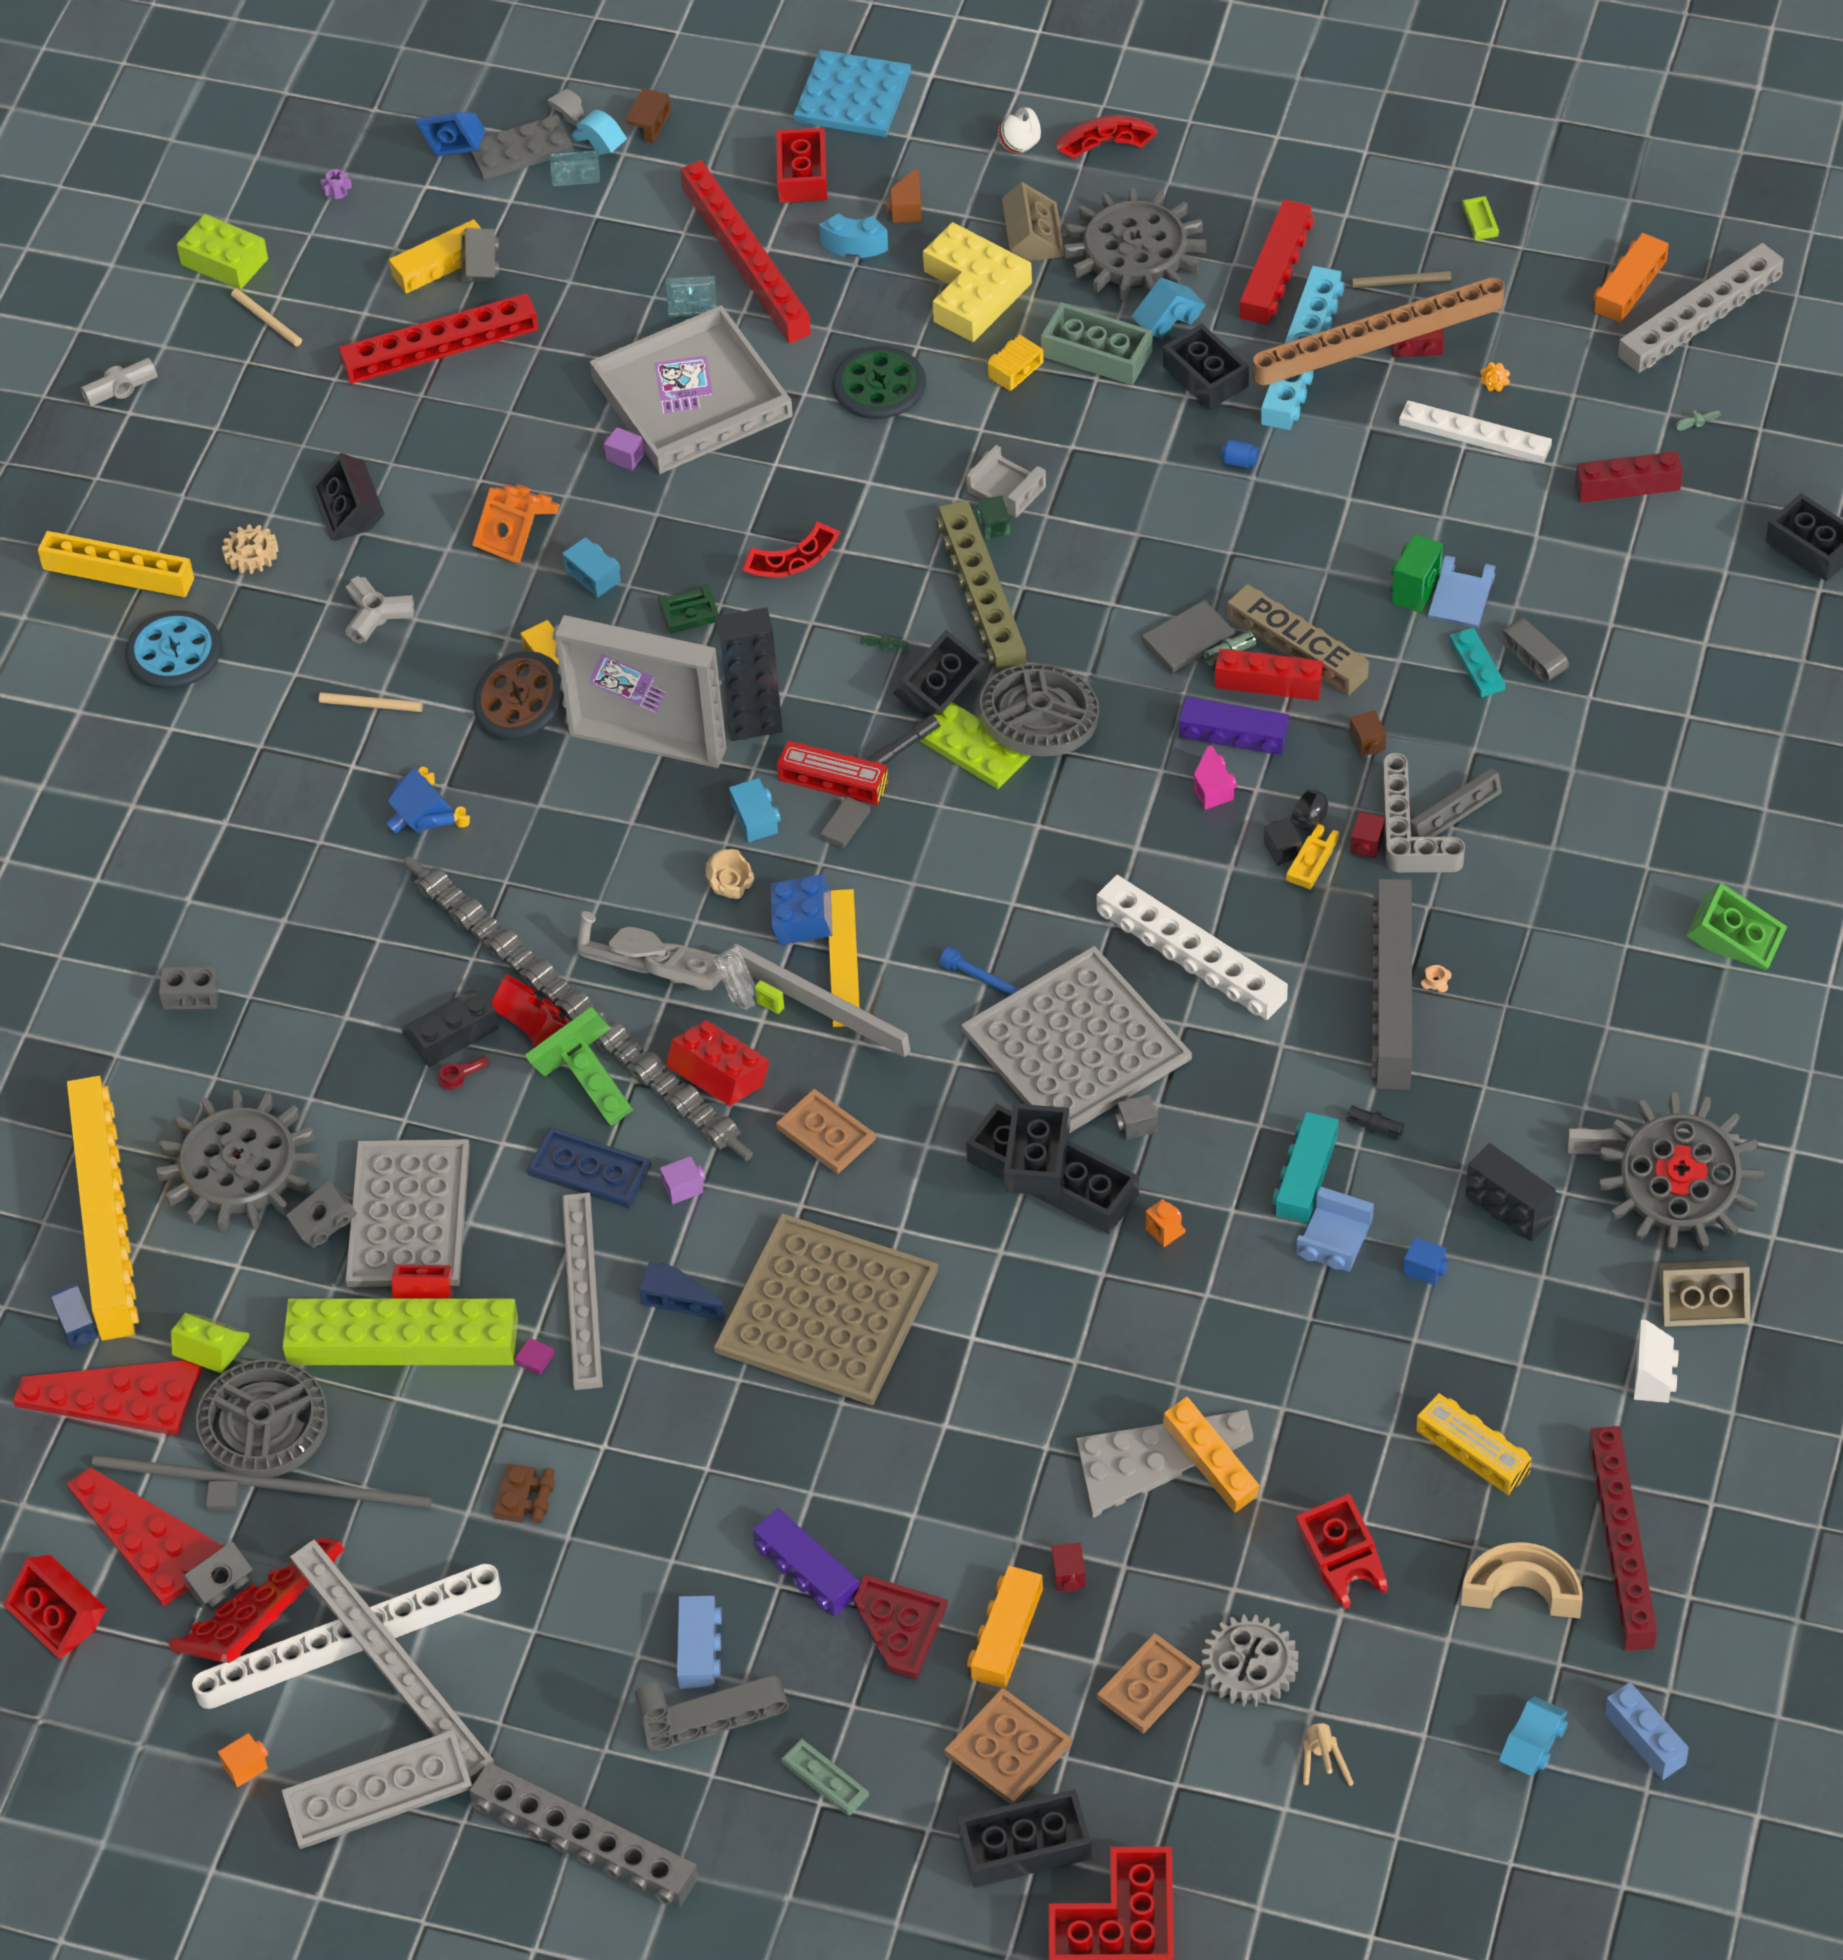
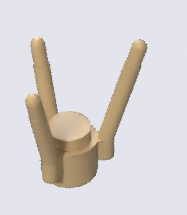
M1318 1723L1307 1728L1308 1739L1303 1741L1305 1751L1303 1784H1309L1312 1751L1316 1755H1322L1326 1772L1328 1774L1332 1773L1329 1752L1332 1749L1347 1784L1352 1786L1353 1780L1337 1746L1336 1737L1331 1736L1329 1725Z

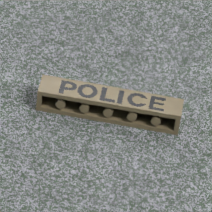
M1247 584L1228 601V620L1245 631H1251L1253 636L1287 657L1323 661V680L1347 696L1368 678L1369 661L1362 654L1349 649L1343 642L1330 637L1322 629L1316 628L1305 621L1302 616L1292 613L1281 603L1267 597L1262 591Z

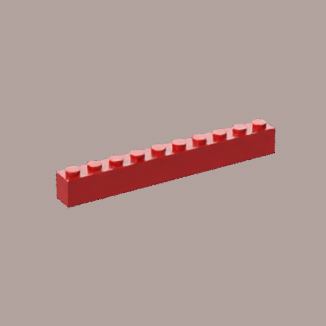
M700 160L680 168L683 191L787 342L790 344L810 336L809 313L704 162Z

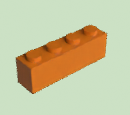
M1642 233L1637 241L1633 240L1625 257H1620L1616 269L1608 273L1604 285L1596 289L1593 296V301H1595L1594 312L1621 323L1666 263L1669 243Z

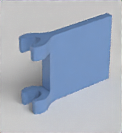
M1445 555L1428 618L1479 628L1487 598L1495 579L1494 571L1496 566L1485 564L1482 578L1454 572L1455 557Z

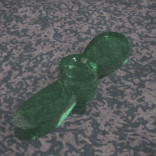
M885 633L881 638L863 635L860 639L862 645L867 647L879 646L882 650H887L889 647L896 649H907L909 647L907 641L890 639L888 633Z

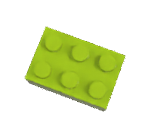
M204 214L177 243L182 266L239 290L247 284L268 260L264 238L207 214Z

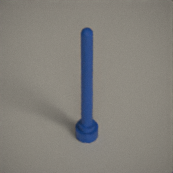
M950 946L941 955L939 965L948 970L959 969L1009 996L1021 990L965 961L963 956L960 955V951Z

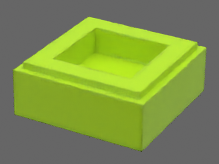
M760 980L755 986L757 1003L776 1014H780L784 1009L783 992Z

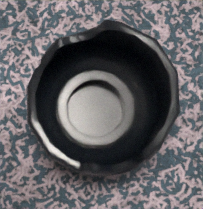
M1310 789L1306 790L1293 809L1291 822L1305 829H1311L1321 824L1328 813L1329 803L1326 795L1316 789L1313 791Z

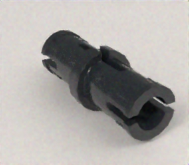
M1351 1105L1347 1114L1349 1117H1346V1122L1367 1128L1370 1133L1375 1134V1132L1393 1137L1396 1140L1401 1138L1402 1129L1405 1126L1402 1122L1383 1117L1382 1113L1378 1111L1372 1113L1354 1105Z

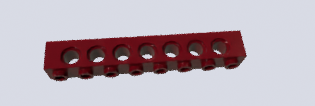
M1620 1426L1591 1428L1589 1452L1625 1651L1654 1649L1657 1626Z

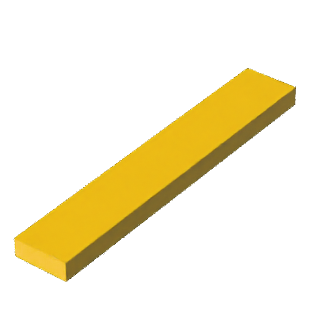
M854 889L832 890L833 936H829L831 993L860 1008ZM833 1020V1027L845 1026Z

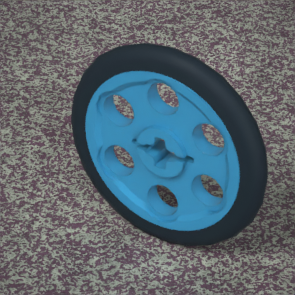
M188 611L159 613L142 622L131 633L126 644V663L136 677L151 686L161 688L187 686L202 679L216 666L222 652L221 634L213 623L197 613ZM178 626L186 627V630L181 633L173 631ZM153 634L162 635L160 639L155 641L148 639ZM196 638L205 639L202 644H192V641ZM170 641H172L173 647L176 648L178 658H176L174 651L171 649ZM146 654L156 655L152 660L142 659ZM190 658L199 659L197 663L192 665L186 663ZM170 665L174 667L170 672L161 671L165 666Z

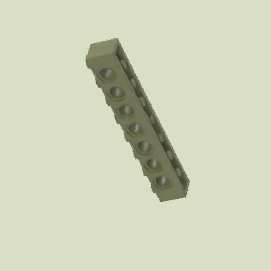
M965 500L940 506L939 517L936 518V526L938 532H943L944 534L943 544L946 552L950 551L951 553L950 563L952 569H957L958 585L960 589H965V603L967 607H971L973 610L971 611L974 626H979L978 635L980 643L987 647L985 652L989 665L993 664L996 673H999L1010 667L1026 664V648L969 501Z

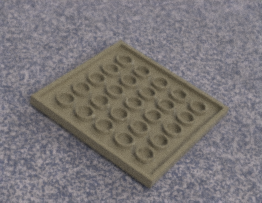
M782 1213L714 1347L715 1353L873 1406L938 1272V1264Z

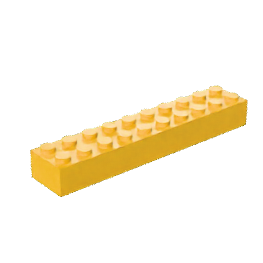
M100 1076L67 1081L92 1311L102 1341L135 1335L134 1324L139 1323L137 1307L134 1306L136 1291L131 1280L134 1273L132 1262L129 1260V1253H131L129 1238L126 1237L128 1223L126 1214L123 1211V1208L126 1207L124 1193L121 1191L120 1186L123 1185L121 1169H118L120 1154L115 1140H118L116 1125L113 1124V1118H115L114 1105L110 1099L108 1086H103Z

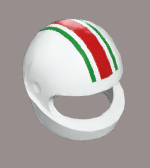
M1028 107L1019 108L1015 116H1006L998 127L999 142L1006 150L1012 153L1028 151L1039 141L1041 135L1038 118L1035 112ZM1024 114L1027 116V121H1023Z

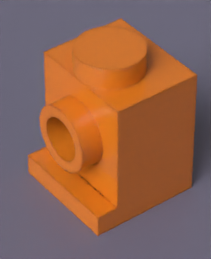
M1164 1199L1146 1210V1230L1163 1247H1166L1186 1232V1229L1181 1225V1213L1175 1206Z

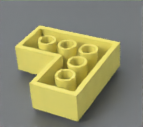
M953 222L923 251L924 272L948 284L933 300L934 322L971 342H974L1032 284L1031 262Z

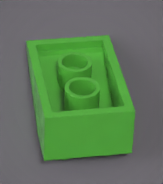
M1720 883L1704 895L1686 936L1708 951L1767 970L1787 926Z

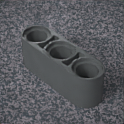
M1520 618L1499 632V638L1505 648L1542 681L1548 682L1569 668V662L1564 653L1526 619Z

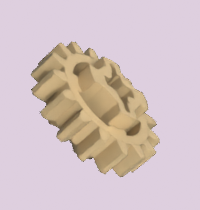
M248 524L245 530L238 527V533L230 532V539H224L225 546H222L225 563L230 564L232 570L239 567L240 573L248 569L250 574H253L254 569L257 568L262 572L263 565L270 567L272 565L271 560L277 559L276 552H279L275 534H270V529L268 528L262 531L261 525L252 529L251 524Z

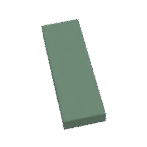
M802 1738L781 1759L784 1766L847 1816H850L869 1797L867 1789Z

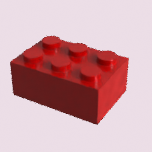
M825 129L776 130L779 203L828 200Z
M705 1020L672 1039L666 1066L730 1107L763 1087L770 1060L759 1054L758 1051L740 1042L736 1037L721 1030L715 1024Z

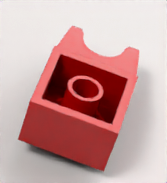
M1350 1493L1296 1516L1297 1532L1321 1580L1343 1610L1350 1608L1347 1586L1354 1580L1363 1579L1370 1582L1380 1594L1388 1592L1386 1578L1375 1548V1542Z

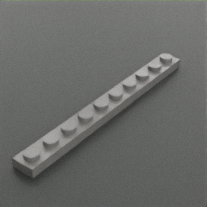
M312 1540L290 1556L292 1563L433 1737L455 1730L471 1781L481 1774L488 1762L494 1764L492 1757L318 1543Z

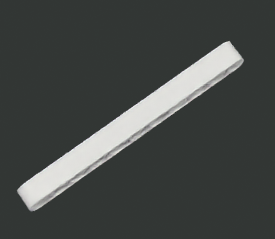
M482 1564L374 1605L370 1609L392 1636L397 1638L493 1601L501 1593L498 1571L491 1564ZM485 1581H492L489 1584H482ZM456 1592H464L461 1595H454ZM430 1602H437L432 1606H427ZM402 1613H409L406 1616H399ZM338 1619L239 1657L231 1663H223L202 1671L193 1679V1690L198 1704L203 1708L211 1709L363 1651V1649L352 1636L343 1638L350 1633ZM318 1645H325L324 1647H322V1648H320V1649H316V1648H315V1647H317ZM293 1655L297 1656L296 1658L291 1660L287 1659L288 1657ZM264 1666H269L266 1670H259ZM235 1677H241L237 1681H231ZM207 1688H213L209 1692H203Z

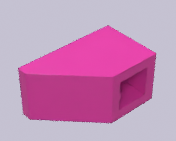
M1212 745L1207 747L1194 774V792L1205 810L1234 800V788L1237 787L1234 775L1226 770L1223 756L1217 754Z

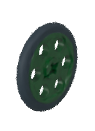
M888 346L868 347L848 355L839 364L832 379L833 392L844 408L856 415L875 419L893 417L909 410L919 401L926 386V374L922 365L914 356L901 349ZM878 361L887 362L885 366L879 367L875 365ZM855 370L865 371L862 375H854L852 372ZM901 370L908 372L905 376H897L895 373ZM854 388H860L863 390L859 394H854L850 392ZM897 389H904L906 391L902 395L893 393ZM874 398H882L884 400L878 404L871 402Z

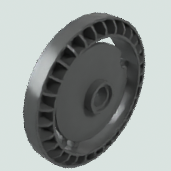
M1023 664L1002 670L986 683L982 689L979 702V718L987 734L1005 748L1031 756H1055L1076 750L1092 737L1096 730L1099 716V703L1096 694L1082 678L1063 668L1046 664ZM1005 694L1000 702L999 713H997L994 705Z
M275 1359L245 1362L222 1373L204 1392L196 1413V1428L199 1440L209 1459L226 1472L249 1477H276L299 1467L319 1448L328 1426V1408L324 1393L318 1382L301 1367ZM279 1383H284V1384H287V1385L292 1386V1387L289 1388V1387H287V1386H285V1385H282V1384H279ZM303 1394L305 1397L300 1399L299 1396ZM311 1406L310 1420L303 1432L305 1423L299 1421L298 1416ZM219 1408L222 1409L219 1419L222 1437L226 1444L235 1452L222 1445L214 1434V1421Z

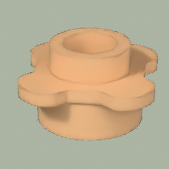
M1440 965L1427 967L1425 969L1426 976L1421 981V986L1424 989L1431 988L1441 993L1447 991V981L1451 978V972Z

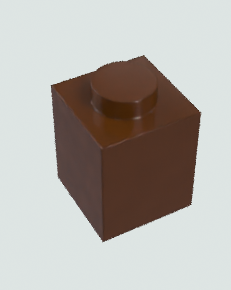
M1375 710L1350 717L1349 734L1361 757L1386 750L1387 733Z

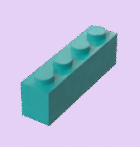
M1306 1112L1303 1122L1298 1121L1295 1130L1296 1144H1290L1287 1160L1290 1161L1288 1167L1283 1166L1280 1174L1281 1188H1276L1273 1194L1272 1204L1276 1205V1217L1309 1224L1317 1200V1194L1322 1185L1338 1137L1339 1119Z

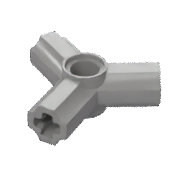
M359 576L351 579L350 583L346 586L347 593L360 608L345 629L346 635L353 642L358 644L366 642L374 629L384 624L387 619L415 617L413 595L384 597L381 593L374 590L365 577L361 578Z

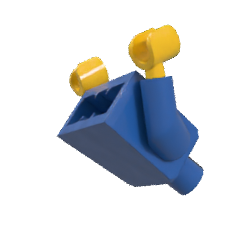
M421 767L419 771L414 768L407 776L396 781L388 802L397 812L386 824L396 834L407 824L417 833H420L424 830L454 823L458 827H467L470 823V816H466V809L462 806L456 808L455 813L451 812L453 810L452 807L432 786L435 783L434 773L428 774V768Z

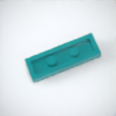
M1474 627L1451 634L1449 642L1480 697L1505 690V682Z

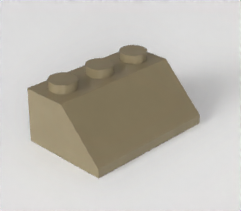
M1020 182L1002 198L1010 251L1027 261L1062 258L1065 255L1057 202L1024 182Z
M1745 1260L1659 1263V1294L1664 1327L1750 1323L1749 1266Z

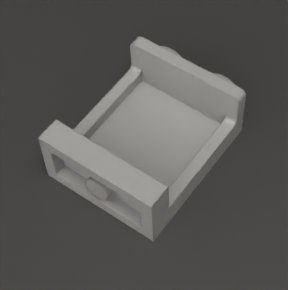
M995 445L983 455L981 461L975 467H971L967 472V492L1017 518L1046 488V470L1037 466L1032 472H1029L1001 456V447Z

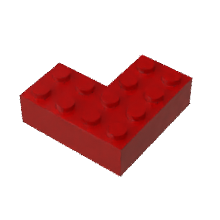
M1110 1847L1111 1903L1049 1904V1960H1174L1172 1847Z

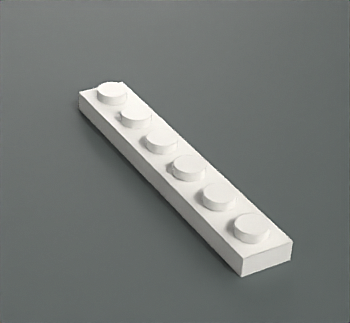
M1407 401L1399 418V425L1543 464L1552 444V439L1412 401Z

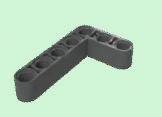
M776 1676L765 1677L670 1707L667 1706L659 1683H646L635 1691L640 1725L647 1746L651 1751H661L776 1716L786 1711L789 1706L781 1681Z

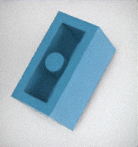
M586 537L562 553L565 571L597 598L621 582L620 565L617 560L607 556L598 544H593Z
M759 778L729 787L731 805L748 842L778 833L777 822L781 821L779 811L776 806L772 807L770 791L768 787L763 788Z

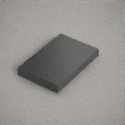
M1204 600L1142 635V642L1172 673H1175L1203 657L1204 651L1222 644L1224 639L1236 637V632Z

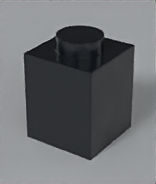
M1289 817L1273 821L1264 826V844L1276 865L1294 860L1302 848V840Z

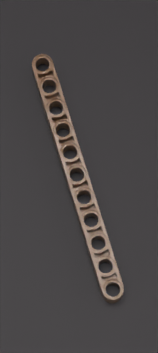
M1488 278L1261 351L1253 358V379L1260 385L1272 384L1497 311L1503 306L1504 282L1498 278Z

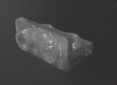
M734 946L713 957L733 1005L745 1010L755 1006L756 1004L752 998L756 996L755 984L740 949Z

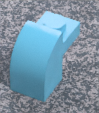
M593 110L576 125L577 129L571 133L575 142L589 140L598 155L612 153L627 139L614 119L600 110Z

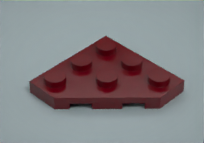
M864 1574L854 1598L855 1606L888 1670L917 1680L948 1607V1600Z

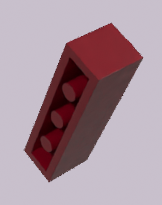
M1677 451L1578 463L1575 486L1580 503L1681 490L1683 469Z

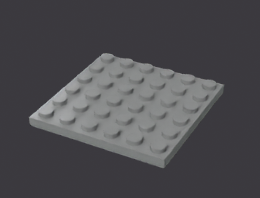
M1095 946L961 1024L962 1032L1025 1104L1069 1108V1133L1192 1059V1052Z

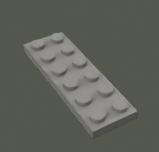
M451 1730L282 1790L298 1846L300 1849L470 1790L473 1785L456 1732Z

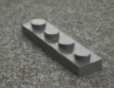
M1492 768L1412 819L1410 823L1413 837H1435L1500 795L1502 789L1499 772Z

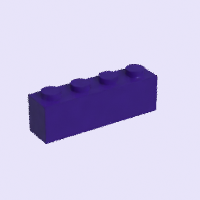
M1190 697L1185 698L1179 719L1180 738L1262 751L1268 754H1283L1289 731V714Z
M777 1508L753 1528V1545L762 1556L767 1555L772 1559L774 1566L780 1573H787L801 1592L805 1593L807 1591L822 1611L827 1610L835 1617L854 1601L859 1588V1580L781 1509Z

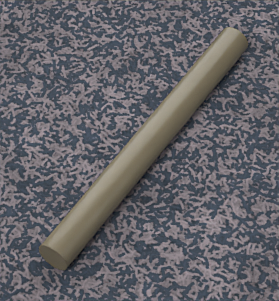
M1451 272L1352 278V288L1451 281Z

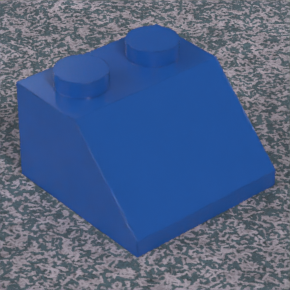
M456 112L418 118L415 121L437 157L477 151L486 131L475 113Z

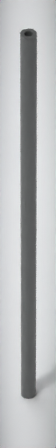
M94 1455L92 1459V1466L204 1481H238L239 1485L429 1509L432 1504V1497L274 1477H249L226 1471Z

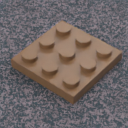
M1002 1688L947 1746L945 1756L1009 1804H1016L1072 1745V1738Z

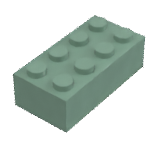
M1061 302L1041 335V348H1043V357L1133 385L1153 351L1152 330Z

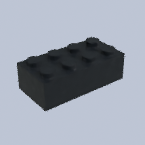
M1076 1789L957 1818L958 1835L973 1888L1092 1859L1091 1839Z

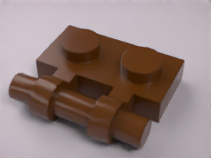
M507 1463L493 1512L494 1519L523 1523L525 1513L532 1514L530 1520L533 1523L540 1524L543 1515H546L549 1503L547 1500L549 1493L554 1489L555 1481L553 1478L555 1471L551 1468H545L542 1477L535 1478V1467ZM531 1491L538 1492L534 1500H529Z

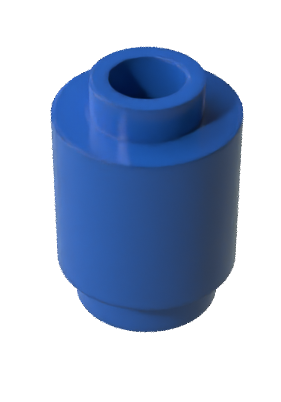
M1229 439L1228 444L1224 443L1222 446L1221 458L1224 459V463L1227 465L1249 469L1250 466L1256 467L1260 449L1255 447L1253 443Z

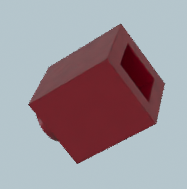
M1359 812L1351 835L1350 853L1363 857L1377 858L1385 832V817Z
M1081 1542L1053 1545L1052 1563L1056 1591L1065 1590L1072 1592L1079 1588H1086Z

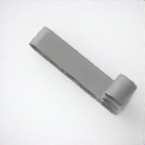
M1400 753L1387 755L1384 759L1383 768L1387 867L1389 870L1398 873L1457 872L1461 870L1464 865L1465 844L1461 839L1457 837H1411L1408 761Z

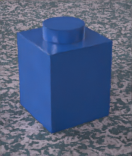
M1414 1237L1404 1258L1403 1274L1436 1285L1439 1276L1444 1277L1449 1266V1261L1446 1260L1447 1248Z

